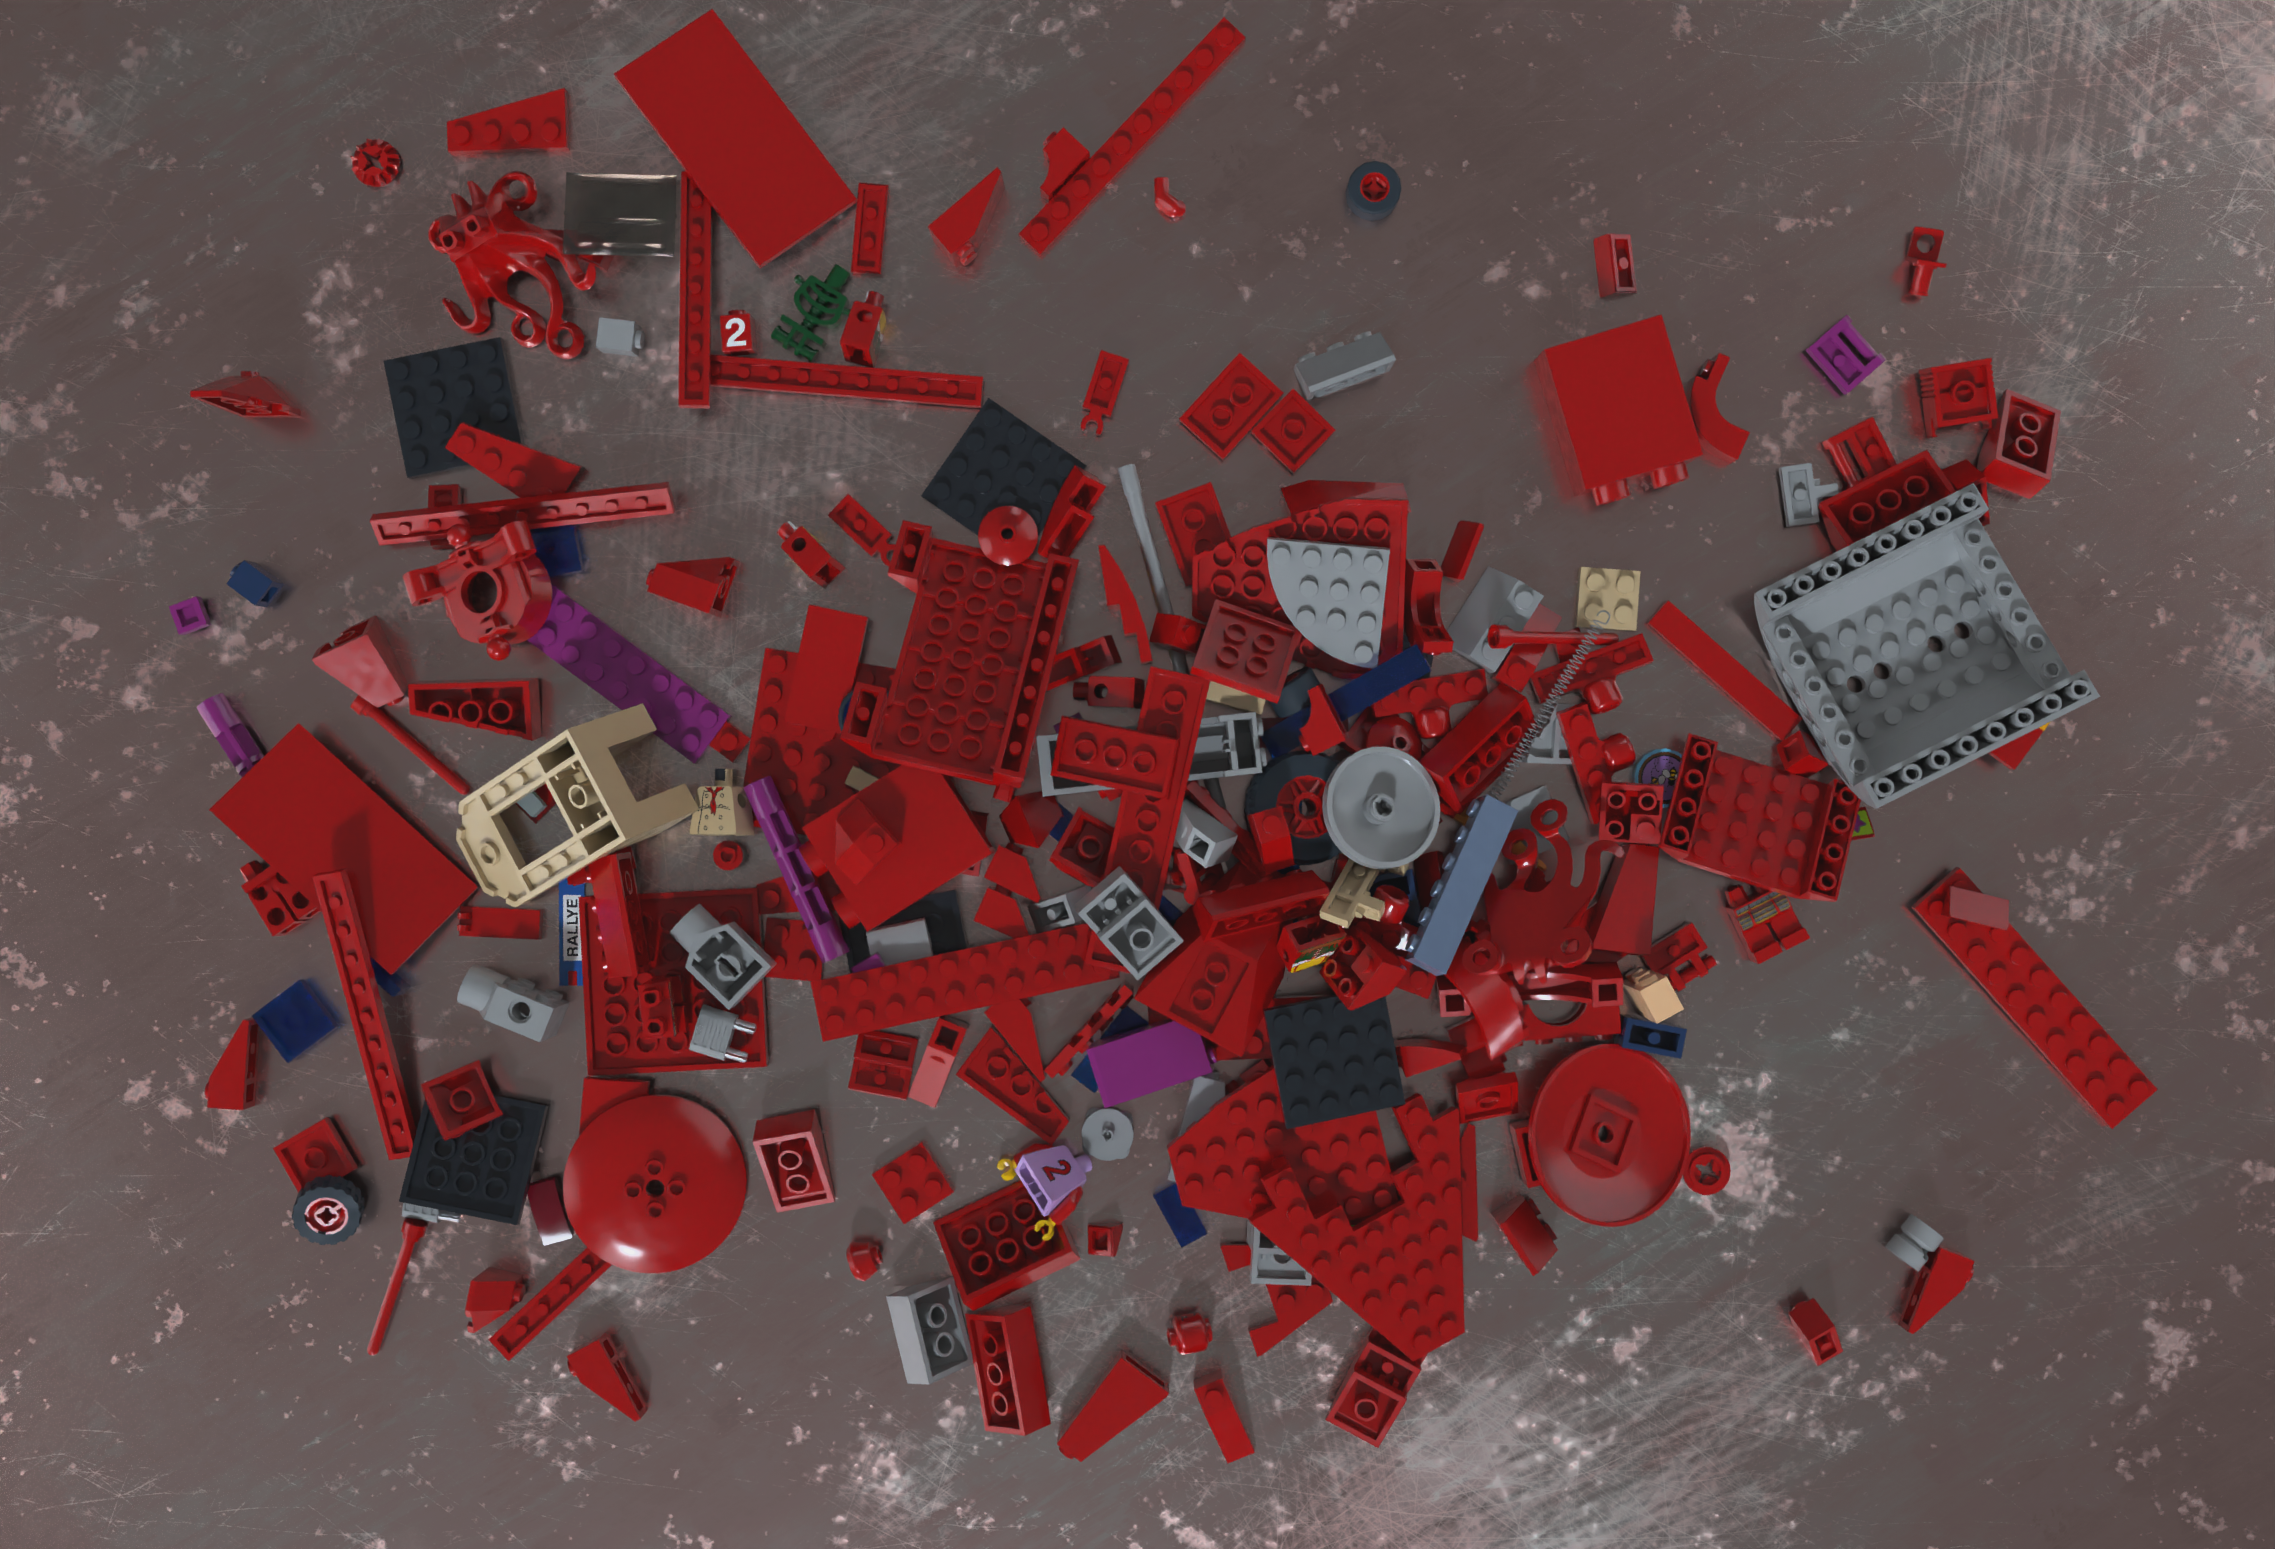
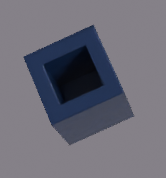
M247 560L238 563L230 573L231 578L226 583L255 606L266 608L284 586L283 582L259 564Z

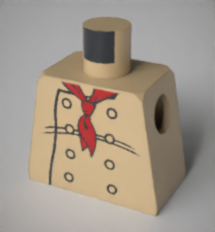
M715 769V786H699L697 788L695 803L699 810L692 814L691 835L754 836L752 807L745 794L744 787L733 786V769Z

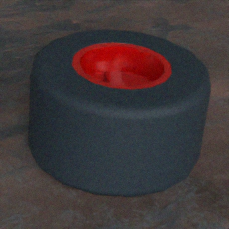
M1371 161L1365 162L1354 170L1349 178L1345 194L1347 204L1355 215L1361 219L1374 221L1383 219L1391 214L1399 201L1402 188L1400 178L1395 169L1386 163Z
M1304 667L1287 675L1278 703L1270 702L1279 718L1291 716L1311 705L1307 691L1320 684L1312 668Z

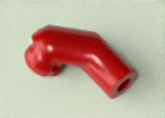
M1155 178L1156 207L1168 217H1182L1185 214L1186 205L1183 201H1178V199L1169 194V178Z

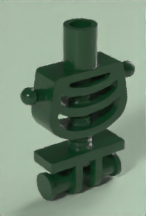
M835 264L824 282L813 275L809 276L806 281H804L801 275H796L794 282L799 284L800 287L794 294V303L805 319H803L801 324H798L783 314L780 320L792 329L790 333H787L778 325L773 330L771 339L781 342L783 344L782 347L786 350L791 346L794 347L795 356H803L809 360V363H813L819 355V350L809 347V342L812 341L823 349L827 343L810 330H813L814 325L827 329L836 328L841 324L844 316H849L851 309H848L850 302L846 296L840 293L850 273ZM811 289L818 296V298H816V301H814L809 295ZM804 297L811 305V309H809L808 313L804 310L802 306V300ZM827 304H830L838 308L830 309L826 307L828 306ZM822 314L833 317L830 320L819 319ZM800 333L803 337L798 343L795 340Z

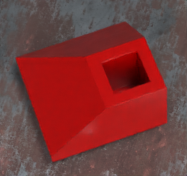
M1602 782L1599 841L1610 840L1614 842L1659 844L1661 839L1664 785Z
M1353 925L1348 931L1345 940L1329 957L1319 973L1346 1008L1353 1011L1389 995L1408 970L1392 951Z

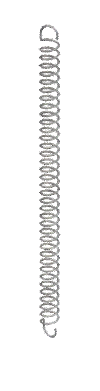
M1605 610L1598 612L1597 616L1601 612H1606L1609 615L1607 622L1603 623L1598 620H1593V622L1597 626L1590 625V627L1595 631L1587 630V632L1592 636L1584 635V637L1589 641L1581 640V642L1586 646L1579 644V648H1581L1583 651L1577 649L1575 651L1580 656L1575 654L1572 655L1577 661L1569 659V661L1574 666L1566 664V666L1571 671L1563 669V671L1567 675L1560 674V676L1566 681L1557 679L1558 682L1563 686L1554 684L1555 687L1558 688L1560 691L1556 689H1551L1552 692H1554L1557 696L1553 694H1548L1553 700L1545 699L1550 704L1547 705L1543 703V706L1547 710L1540 708V711L1546 716L1536 713L1537 716L1542 720L1533 718L1534 721L1537 722L1539 725L1530 723L1531 726H1533L1536 730L1528 728V730L1533 735L1528 733H1525V735L1531 740L1522 738V740L1528 744L1526 745L1523 743H1519V745L1523 747L1525 750L1516 747V750L1519 751L1522 755L1513 752V754L1518 759L1510 757V759L1517 765L1507 762V764L1514 770L1504 767V769L1508 771L1510 774L1501 772V774L1504 775L1507 779L1498 777L1504 784L1499 783L1497 781L1495 782L1502 789L1492 786V788L1499 794L1489 791V793L1493 795L1497 800L1499 799L1495 795L1502 796V794L1498 790L1505 791V789L1500 785L1506 787L1508 786V784L1503 780L1511 782V780L1506 775L1514 777V775L1509 770L1517 772V770L1513 766L1520 767V765L1514 760L1523 762V760L1519 758L1517 755L1521 757H1526L1521 751L1528 753L1529 751L1524 746H1527L1529 748H1531L1532 746L1527 741L1532 743L1535 742L1529 736L1538 738V736L1532 731L1541 733L1540 730L1537 729L1535 726L1544 728L1538 721L1547 723L1541 716L1545 718H1550L1545 712H1543L1546 711L1548 713H1552V711L1546 706L1555 708V706L1551 704L1549 701L1558 704V701L1554 699L1552 696L1561 699V696L1558 695L1555 691L1565 694L1564 691H1562L1559 687L1568 689L1562 682H1565L1567 684H1570V682L1563 676L1573 679V677L1566 671L1576 674V672L1569 666L1579 669V667L1575 665L1573 662L1582 664V662L1578 660L1576 657L1585 659V657L1582 656L1579 652L1588 654V652L1585 651L1582 647L1591 649V647L1588 646L1585 642L1593 645L1594 642H1592L1587 637L1597 640V637H1595L1590 632L1600 635V633L1593 627L1603 630V628L1596 622L1606 625L1610 620L1609 612Z

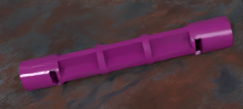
M224 693L216 694L197 706L198 712L242 778L264 757L263 753Z
M768 776L743 788L760 823L822 964L849 952L850 950L823 894L819 881L799 851V846L802 844L772 777Z

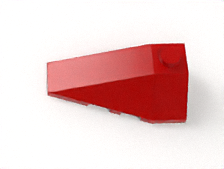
M241 371L240 376H228L190 390V397L241 417L301 416V410L270 380L261 377L260 373L255 371Z
M1307 480L1280 488L1288 515L1346 497L1408 498L1403 483ZM1408 501V513H1411L1412 511Z

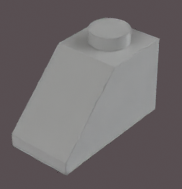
M1085 885L1027 906L1036 932L1050 931L1083 920L1073 905L1092 890L1091 887Z

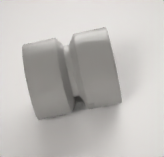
M1910 1214L1901 1225L1902 1233L1894 1234L1885 1247L1919 1272L1928 1260L1926 1253L1928 1251L1934 1252L1944 1238L1916 1216Z

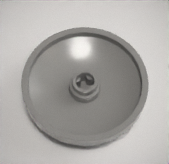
M1370 747L1360 750L1342 760L1332 771L1326 782L1322 810L1327 831L1339 850L1354 862L1374 869L1395 868L1417 859L1432 843L1440 821L1439 795L1427 770L1409 754L1391 747Z

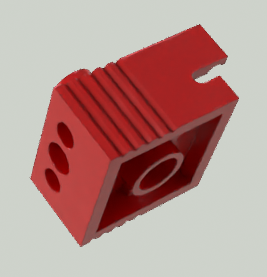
M1992 358L1919 369V374L1921 375L1919 378L1922 380L1920 382L1922 386L1921 391H1923L1921 395L1924 397L1922 404L1926 438L1937 437L1935 430L1940 427L1978 421L1982 423L1981 430L1993 428L1992 419L1998 418L1995 388L1993 387L1994 382L1992 381L1994 379V376H1992L1993 371L1991 370L1993 366L1990 364Z

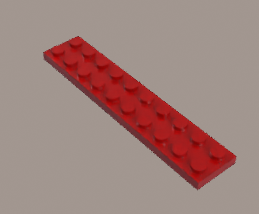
M1150 666L1136 730L1181 739L1170 799L1122 791L1103 879L1120 866L1159 910L1210 680ZM1091 930L1084 964L1130 973L1103 944L1097 934Z
M1955 867L1911 907L2103 1123L2113 1129L2158 1089L2010 923L2007 931L1941 915L1949 886L1982 893L1961 868Z
M1087 923L811 981L810 983L822 1041L824 1042L1120 978L1117 970L1084 964L1092 929Z

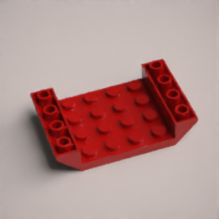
M1689 733L1658 847L1678 862L1792 898L1836 902L1861 799L1842 780L1833 779L1827 784L1716 750L1718 742Z

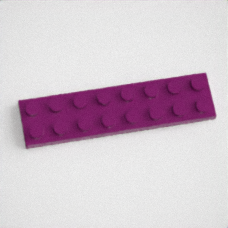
M551 583L552 603L549 615L541 629L527 641L619 709L625 710L643 703L657 729L653 734L692 763L697 764L710 747L711 741L725 722L729 721L732 716Z

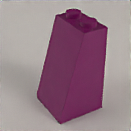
M1170 1018L1095 1040L1086 1050L1104 1108L1212 1073L1215 1069L1214 1063L1218 1062L1214 1046H1208L1205 1037Z

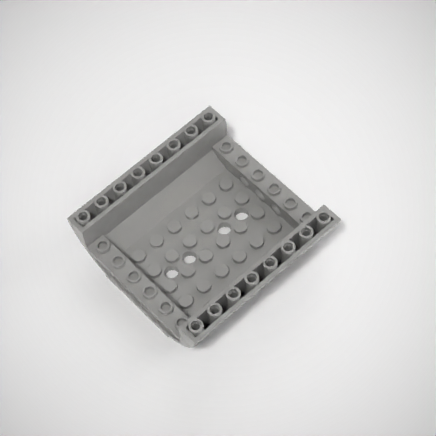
M1974 483L1754 593V605L1759 629L1770 655L1771 663L1829 766L1833 767L1843 782L1859 799L1875 809L2100 697L2085 670L2072 676L2070 675L1982 526L1979 518L1989 508ZM1956 624H1964L1968 627V638L1962 639L1955 634L1954 628ZM1935 637L1942 642L1943 648L1941 652H1933L1929 649L1927 644L1929 638ZM1883 664L1888 668L1889 676L1887 679L1876 677L1874 674L1875 665ZM1852 677L1859 679L1862 683L1861 692H1851L1847 687V680Z

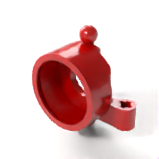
M515 521L506 524L500 528V531L493 538L486 541L470 542L472 538L470 529L464 524H454L447 532V540L455 547V550L448 555L449 559L430 567L409 571L402 576L412 606H422L444 597L446 616L450 618L459 636L470 642L487 644L486 650L490 658L497 661L504 660L510 655L511 645L530 639L544 625L552 603V585L549 574L544 564L534 554L537 552L527 521ZM486 572L492 576L496 583L497 597L492 608L486 612L479 613L473 606V584L478 573Z

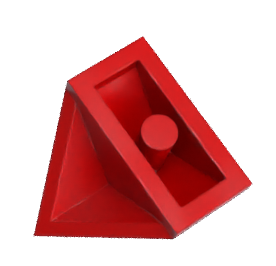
M1042 791L1015 796L999 815L1011 843L1040 848L1059 819L1064 817L1055 795L1043 797Z

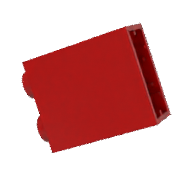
M1662 314L1544 349L1534 360L1574 497L1592 492L1596 506H1601L1631 496L1627 481L1650 475L1653 488L1658 489L1689 479L1686 464L1702 456L1703 452Z
M900 765L802 827L809 840L799 846V851L811 871L817 877L829 871L839 886L841 892L833 896L831 901L843 922L850 929L861 922L867 932L996 852L949 775ZM857 799H860L901 844L856 886L835 864L836 820Z

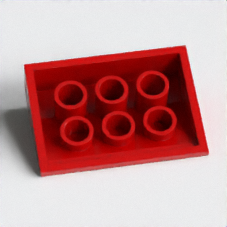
M1021 1180L933 1222L963 1304L972 1311L1081 1260L1065 1221L1053 1227L1054 1235L1049 1240L1044 1241L1042 1239L1048 1233L1049 1226H1042L1038 1232L1035 1231V1225L1038 1221L1048 1220L1050 1217L1049 1215L1045 1217L1042 1215Z

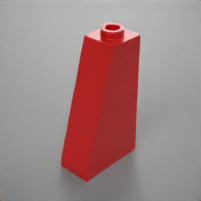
M1646 843L1620 845L1625 853L1624 857L1619 858L1615 856L1587 930L1592 940V950L1636 956L1651 955L1659 847L1649 846Z
M1121 1350L1058 1434L1057 1445L1060 1446V1452L1069 1459L1075 1457L1082 1462L1163 1401L1169 1394V1384Z

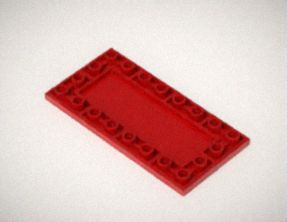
M713 9L614 73L617 82L759 269L857 203V198Z
M300 723L290 730L209 809L321 912L313 876L321 872L347 869L369 955L390 975H393L479 888Z

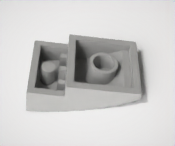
M1120 866L1073 905L1078 915L1137 980L1143 977L1184 941Z

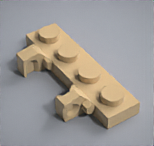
M1349 858L1320 909V918L1349 928L1355 916L1362 918L1364 915L1366 918L1380 921L1385 911V902L1371 897V893L1368 891L1379 871L1385 872L1386 869L1365 867ZM1409 863L1388 870L1391 873L1404 876L1409 868Z

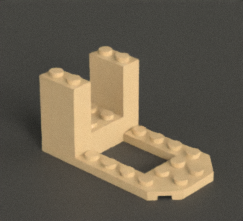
M643 703L565 730L459 802L458 813L462 815L461 827L457 828L456 841L484 893L492 897L498 895L506 899V904L515 908L519 907L595 860L662 833L699 810L685 783L636 802L613 756L621 754L657 730ZM546 783L573 837L526 865L499 813Z

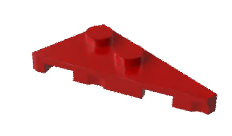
M1469 1122L1465 1124L1460 1135L1462 1236L1477 1242L1475 1126Z

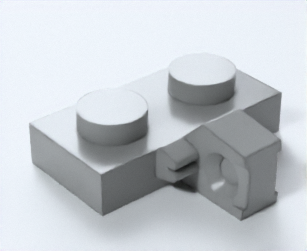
M1811 463L1778 468L1786 526L1794 527L1820 522L1818 505L1823 501L1822 499L1830 498L1839 493L1838 484L1820 485V479L1813 478Z

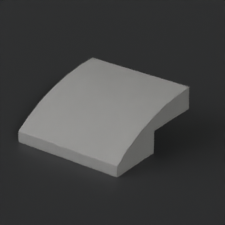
M1546 785L1504 802L1518 810L1510 832L1519 828L1529 829L1534 832L1537 838L1539 854L1554 847L1550 841L1532 826L1530 819L1533 809L1538 804L1552 799ZM1556 811L1548 813L1542 820L1543 824L1550 825L1554 823L1558 818V813ZM1561 826L1558 829L1559 834L1566 841H1569L1570 838L1565 826ZM1521 841L1526 847L1528 846L1526 841ZM1509 859L1511 865L1515 864V861Z
M925 917L866 931L870 955L878 952L886 965L933 956L932 942Z

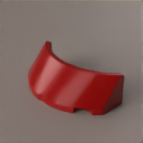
M1463 935L1449 969L1444 976L1457 988L1472 1010L1481 1029L1487 1055L1492 1061L1517 1047L1529 1037V1027L1521 1017V1011L1524 1010L1522 1000L1507 973L1479 975L1464 969L1462 964L1463 953L1473 943L1469 936ZM1488 950L1480 951L1475 956V964H1485L1490 958V952Z

